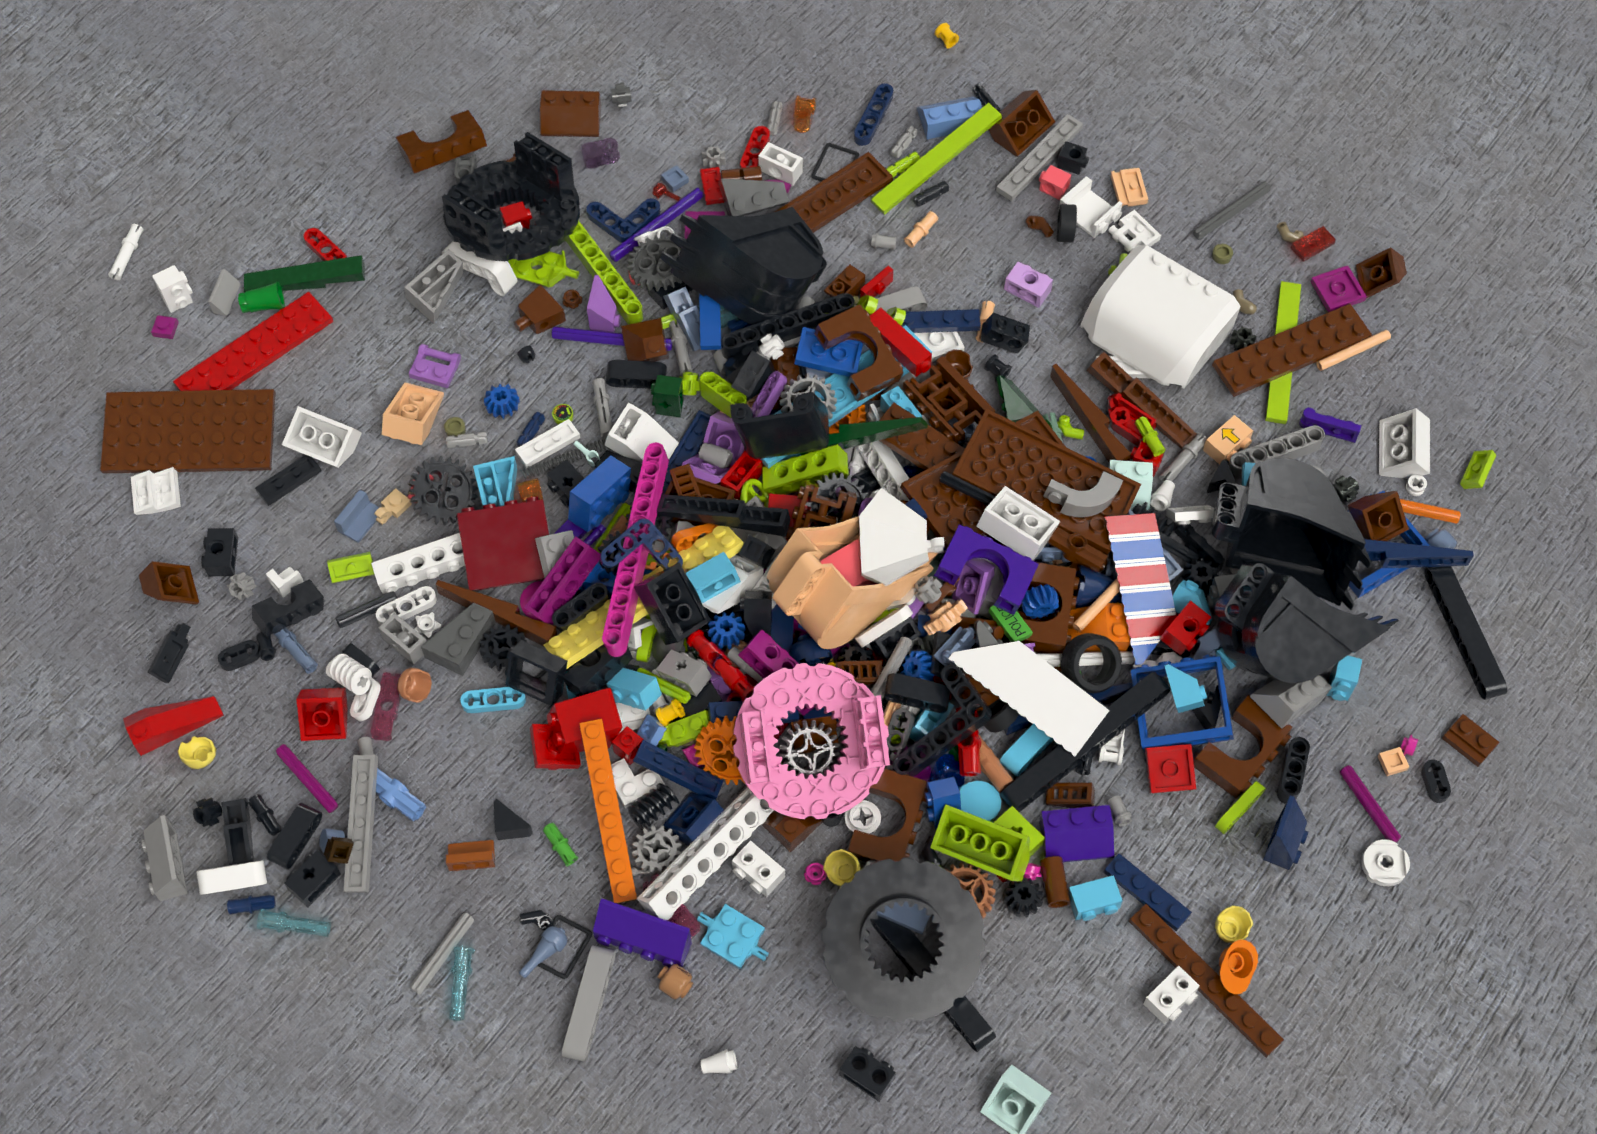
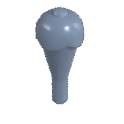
M551 926L541 934L542 938L531 959L519 971L521 976L526 978L538 964L565 948L567 936L563 928Z

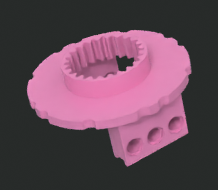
M807 663L796 664L793 669L782 668L764 678L753 688V695L744 700L738 712L733 734L736 736L733 752L734 756L739 759L738 771L749 790L758 799L766 800L768 807L772 810L798 819H805L808 816H812L815 819H824L830 813L839 815L859 804L869 794L870 786L877 784L884 767L890 765L889 748L886 739L889 734L888 727L884 724L881 695L874 696L866 685L857 683L852 674L840 668L820 663L813 667ZM804 705H806L807 709H811L815 705L816 710H820L823 707L825 714L831 712L832 720L838 718L837 726L843 727L840 734L846 737V739L841 741L846 748L840 750L843 757L837 758L839 765L833 764L831 766L832 771L825 770L824 776L821 773L816 774L815 779L812 774L807 775L806 779L803 773L795 776L794 769L788 772V765H781L783 758L776 756L779 748L774 747V744L778 742L774 735L779 733L776 726L783 724L781 718L786 719L788 717L787 712L794 713L795 707L798 710H802Z

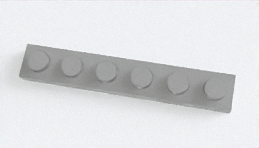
M1067 114L997 186L996 192L1013 201L1062 150L1065 141L1070 142L1082 130L1083 123Z
M353 755L347 838L352 839L354 844L348 864H345L343 892L369 893L378 767L377 755Z

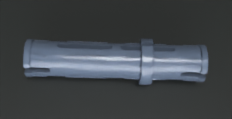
M284 628L274 634L278 638L279 644L290 652L307 674L317 669V662L312 659L297 641L296 635L293 632Z

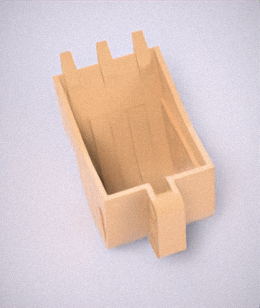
M858 516L825 527L797 528L771 565L767 579L769 580V588L774 594L772 599L787 616L793 615L821 648L833 649L854 639L869 627L894 601L901 600L911 589L915 588V584L920 578L927 576L933 571L934 568L930 562L938 553L928 552V562L888 586L881 583L852 587L832 563L821 564L820 561L855 540L860 539Z

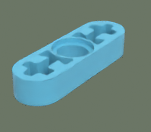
M510 687L467 691L461 696L460 702L465 712L480 713L519 709L526 703V696ZM514 694H518L519 696L517 701H513L512 699L514 697ZM497 695L500 698L498 703L492 705L487 702L490 696ZM503 695H506L507 703H504ZM480 697H483L484 705H481ZM470 698L474 699L472 706L468 704Z

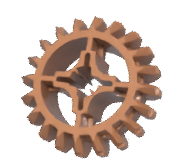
M961 862L957 869L952 864L950 866V873L959 880H971L969 882L960 880V886L971 893L980 910L982 919L986 917L985 911L991 912L992 907L990 904L995 902L993 895H995L996 890L991 888L993 880H987L989 876L987 872L981 875V868L979 867L973 870V865L969 864L968 868H964V864ZM978 887H980L983 894V899L980 903L976 901L974 895Z

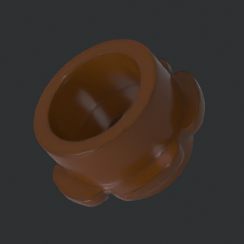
M568 290L564 293L563 305L565 307L575 309L582 303V297L578 291Z

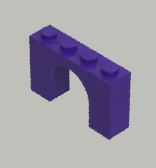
M959 524L934 576L954 585L966 562L975 558L988 559L999 567L1003 575V586L994 606L1014 615L1020 607L1039 564L1032 561L1030 557L1022 556L1014 552L1010 547L1002 546L991 538L982 536L971 528Z

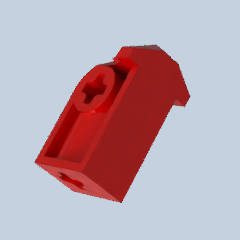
M1120 393L1113 394L1107 398L1109 407L1108 417L1111 428L1139 447L1141 441H1143V436L1137 428L1135 421L1140 417H1146L1154 430L1156 428V419L1124 399Z

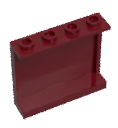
M539 497L526 498V502L517 503V500L504 502L505 506L496 507V504L483 505L481 510H474V507L461 509L462 513H457L469 590L478 591L545 579L535 538L549 535L543 499L539 500Z

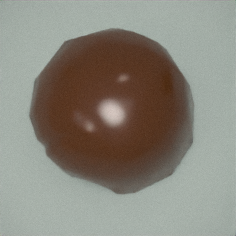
M958 349L948 351L945 355L946 360L965 379H969L973 369V365L970 363V355Z

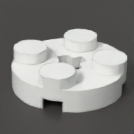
M1378 840L1372 843L1364 852L1362 868L1369 882L1381 886H1394L1401 883L1408 873L1410 860L1406 851L1398 847V844L1394 841ZM1383 858H1386L1387 862L1391 863L1388 868L1380 864Z

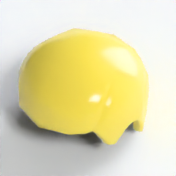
M193 736L190 742H181L178 754L182 762L191 769H201L214 760L216 748L212 740L206 737L197 738Z
M842 849L831 852L826 857L824 863V871L828 879L837 886H842L844 882L852 881L854 873L860 870L857 858L851 852Z
M1234 905L1221 911L1215 921L1216 933L1226 943L1246 939L1253 926L1249 912L1243 907Z

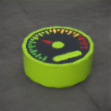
M559 404L552 411L553 420L558 425L568 419L570 421L573 420V410L567 404Z

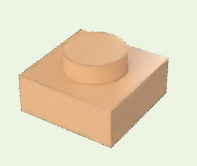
M1400 747L1381 752L1377 756L1386 776L1409 769L1407 760Z

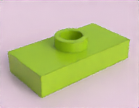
M1493 450L1474 451L1460 482L1463 489L1483 487L1496 457Z
M371 552L327 560L332 583L374 575L371 564L373 563Z

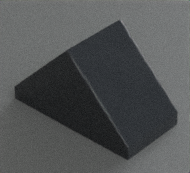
M495 799L493 805L497 840L530 837L533 834L531 825L498 799Z

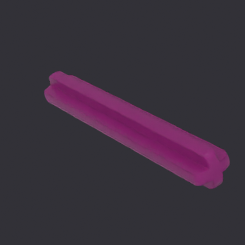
M285 744L276 749L277 755L328 813H332L338 808L337 802Z
M1347 765L1340 771L1341 776L1384 837L1397 843L1401 839V835L1352 766Z

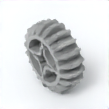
M808 373L805 375V379L798 375L797 382L791 379L790 385L785 384V391L781 392L780 406H783L781 412H793L791 402L798 395L810 392L815 393L816 390L824 397L825 401L822 402L828 408V419H832L833 414L831 412L836 411L835 404H837V398L834 397L835 390H830L831 384H825L824 378L818 381L816 374L813 376V379L809 378ZM807 389V391L803 393L798 392L800 390Z
M803 720V728H800L795 723L794 727L797 731L793 732L790 728L787 729V732L791 735L790 738L782 736V740L786 741L787 745L780 744L779 748L786 750V752L779 754V756L787 758L782 763L783 765L791 764L788 772L794 769L797 770L795 776L803 773L806 779L807 775L812 774L815 779L816 773H821L824 776V769L832 771V768L828 766L830 763L838 764L832 758L833 756H840L839 752L834 751L835 748L840 747V744L832 743V741L837 739V735L834 734L829 737L828 735L832 729L828 727L823 731L824 723L821 722L818 728H816V721L812 720L811 726L808 727L807 721ZM810 732L822 735L827 744H814ZM803 734V745L792 750V745L796 738ZM808 741L812 748H816L815 751L812 752L811 758L808 756L807 753H803L804 750H807L808 748ZM828 751L824 762L816 767L817 755ZM792 757L807 758L809 769L798 766Z

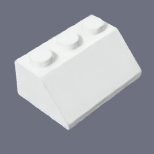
M298 406L282 445L339 468L354 453L362 432Z
M1415 408L1380 420L1379 475L1409 479L1412 475L1423 476L1430 474V419Z
M1005 486L986 507L977 527L1002 544L1010 547L1016 553L1030 557L1033 561L1042 551L1060 521Z

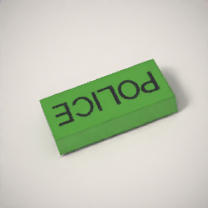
M996 606L989 608V613L996 623L1003 627L1004 634L1010 642H1021L1032 636L1033 632L1017 611L1012 615Z

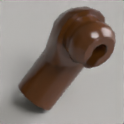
M1032 215L1026 218L1027 226L1031 229L1041 230L1046 238L1054 234L1053 229L1045 218Z

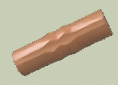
M979 735L982 742L979 749L981 771L989 778L998 792L1001 793L1014 780L1003 767L999 758L994 755L993 750L987 746ZM968 737L965 740V746L971 744L972 737Z

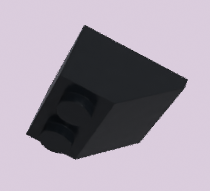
M756 341L744 347L741 352L729 358L723 364L726 376L731 384H733L753 349L758 350L763 355L759 348L760 345ZM771 358L750 397L746 396L747 402L760 393L770 374L775 371Z

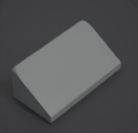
M225 269L221 270L208 302L214 314L227 316L240 287V282Z

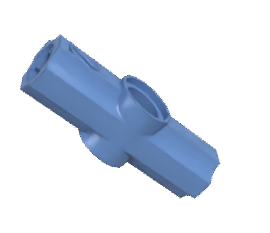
M377 768L376 794H378L379 798L392 809L396 808L413 822L419 819L424 813L425 804L409 793V790L395 778L392 780Z

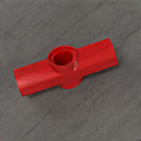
M962 707L956 708V712L962 709ZM960 721L957 724L958 731L964 728V721ZM978 730L968 736L972 737L971 744L965 746L966 739L958 744L961 776L972 777L981 774L979 749L982 742Z

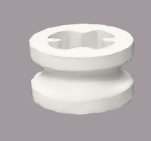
M1412 475L1406 484V490L1410 495L1420 496L1427 486V481L1421 475Z

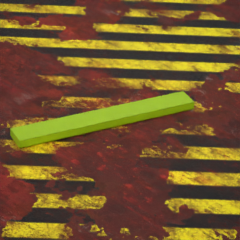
M987 103L871 199L872 204L884 215L1002 119V114L990 103Z
M1281 281L1274 335L1297 326L1301 284ZM1292 372L1269 382L1265 421L1280 424L1287 423Z

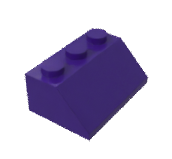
M1110 805L1041 812L1039 824L1041 834L1045 837L1043 842L1045 858L1059 856L1063 858V862L1114 858V826Z

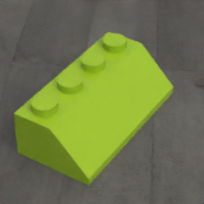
M945 804L930 848L1011 881H1022L1029 862L1030 837Z

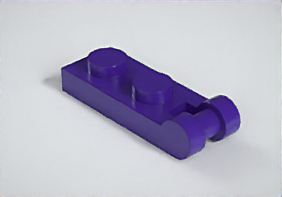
M1312 408L1304 409L1299 421V425L1303 429L1314 425L1319 426L1324 430L1325 435L1354 443L1362 426L1352 421H1344L1330 415L1318 414Z

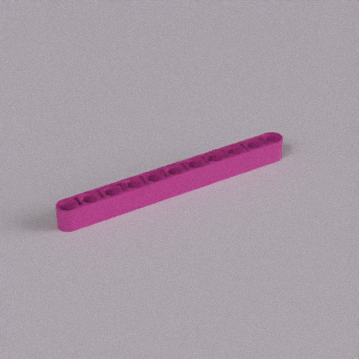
M651 443L646 447L627 529L640 519H648L655 525L657 508L661 499L669 463L665 449L660 443ZM640 524V530L635 534L633 533V531H630V533H632L636 537L638 542H640L641 540L637 537L641 535L643 532L649 534L647 532V529L649 528L647 525L642 526ZM625 537L623 548H632L633 541ZM642 544L623 559L618 566L602 635V641L608 653L613 657H619L627 650L639 597L634 586L642 582L649 553Z

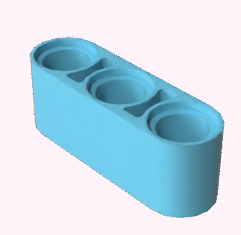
M1032 724L1004 753L1000 762L1018 777L1054 739L1038 729L1035 724Z

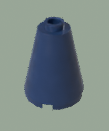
M1078 564L1079 571H1076L1075 577H1079L1078 590H1073V596H1077L1075 608L1091 606L1115 581V579ZM1120 591L1109 603H1122Z

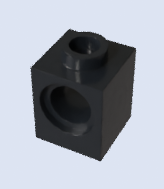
M1065 141L1059 155L1057 168L1079 175L1082 168L1087 167L1089 157L1086 156L1088 148Z
M749 535L739 555L766 569L775 549Z

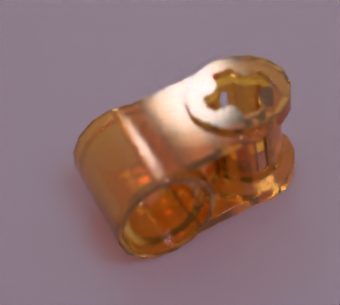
M800 95L796 96L794 129L797 132L805 133L810 130L816 109L815 97L808 99L801 98Z
M538 478L517 483L521 501L526 502V498L539 497V500L543 499Z

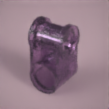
M606 138L583 144L581 153L585 166L592 169L619 161L618 142L614 138Z

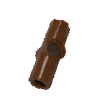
M1059 527L1055 529L1047 542L1061 550L1062 555L1068 561H1080L1097 572L1101 570L1108 558L1106 554L1088 545L1087 539L1082 534H1070Z

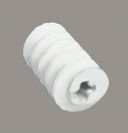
M337 655L326 667L327 676L356 695L365 694L369 690L372 678L371 671L348 655Z

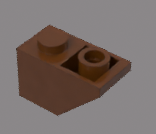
M849 264L828 285L824 293L830 297L843 293H848L853 297L858 296L860 289L865 285L866 275Z

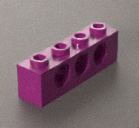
M575 536L524 608L543 622L553 625L552 616L554 612L572 599L600 560V553Z
M762 629L738 654L763 679L782 668L793 669L796 664H799ZM804 705V708L798 711L804 716L810 710H812L815 707V705H813L811 709H807L806 705Z

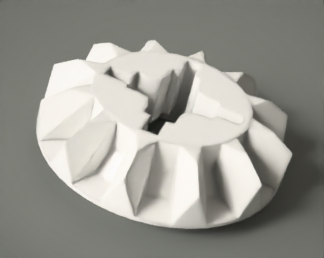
M863 800L845 812V823L849 831L852 832L855 829L870 834L876 831L881 822V813L878 807L869 801ZM860 811H862L864 817H869L866 819L865 826L860 820H856L859 819Z

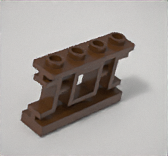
M944 356L936 360L935 366L931 365V377L920 384L914 378H911L910 382L908 380L903 382V392L915 405L920 414L928 419L931 427L937 429L957 444L958 441L965 440V431L963 429L974 422L978 424L986 409L995 412V409ZM943 379L947 384L939 389L937 384ZM930 390L932 394L927 396L926 400L921 394ZM949 394L958 404L945 411L937 402ZM969 406L973 412L965 416L962 412L968 409ZM955 417L958 422L953 424L952 428L948 421Z
M805 481V485L800 486L797 498L800 499L798 507L794 506L791 519L795 520L793 527L789 526L786 539L789 540L797 528H808L810 518L830 523V525L836 524V517L826 514L829 506L840 508L842 500H845L839 523L851 519L857 500L856 493L850 491L846 493L839 490L837 500L817 495L819 485ZM810 491L812 492L810 500L820 503L819 511L817 513L807 510L805 518H802Z

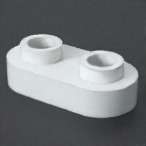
M371 678L369 690L362 695L355 694L350 714L358 721H364L372 715L380 693L381 686L373 678Z

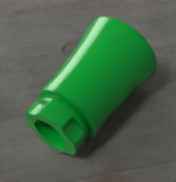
M278 281L264 287L248 290L245 293H239L238 296L242 313L283 309L285 307L283 291Z

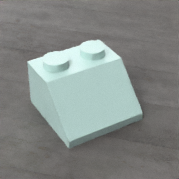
M1110 460L1109 469L1141 484L1130 509L1132 510L1138 503L1142 505L1147 502L1146 509L1149 510L1153 482V463Z
M1011 1065L1001 1076L980 1112L1010 1134H1025L1052 1093Z

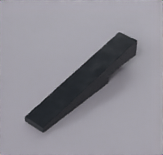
M662 494L657 508L658 515L786 537L791 521L788 509L746 506L744 500Z

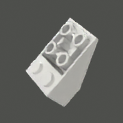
M628 403L609 432L605 446L622 456L642 463L646 447L649 444L655 442L662 444L668 459H670L679 442L646 412Z
M734 555L729 560L735 567L741 582L702 603L703 607L719 614L740 603V598H745L746 590L752 591L763 576L764 568L738 555Z

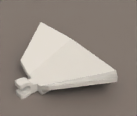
M883 488L878 491L859 515L861 575L868 580L888 586L928 562V552L943 553L944 537L927 540V520Z

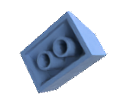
M972 96L917 107L926 139L950 135L978 112L982 105L980 99Z

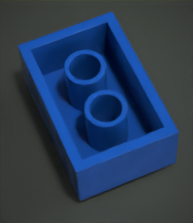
M609 456L570 491L568 520L586 532H589L594 527H598L607 515H611L621 502L624 503L628 499L630 494L631 468L613 456Z

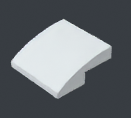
M173 467L157 473H152L148 470L131 477L134 514H152L181 507L178 474Z

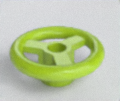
M757 479L747 480L743 484L740 500H744L746 504L757 496L764 503V506L768 508L769 494L763 490V484ZM752 485H755L761 491L762 496H759L754 491Z

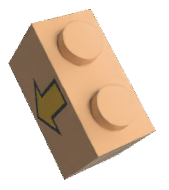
M1234 415L1206 439L1203 451L1218 464L1225 459L1230 461L1233 454L1241 449L1245 450L1251 444L1253 430Z

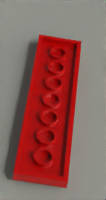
M307 292L175 379L173 383L179 391L232 390L334 322L333 318L313 295Z

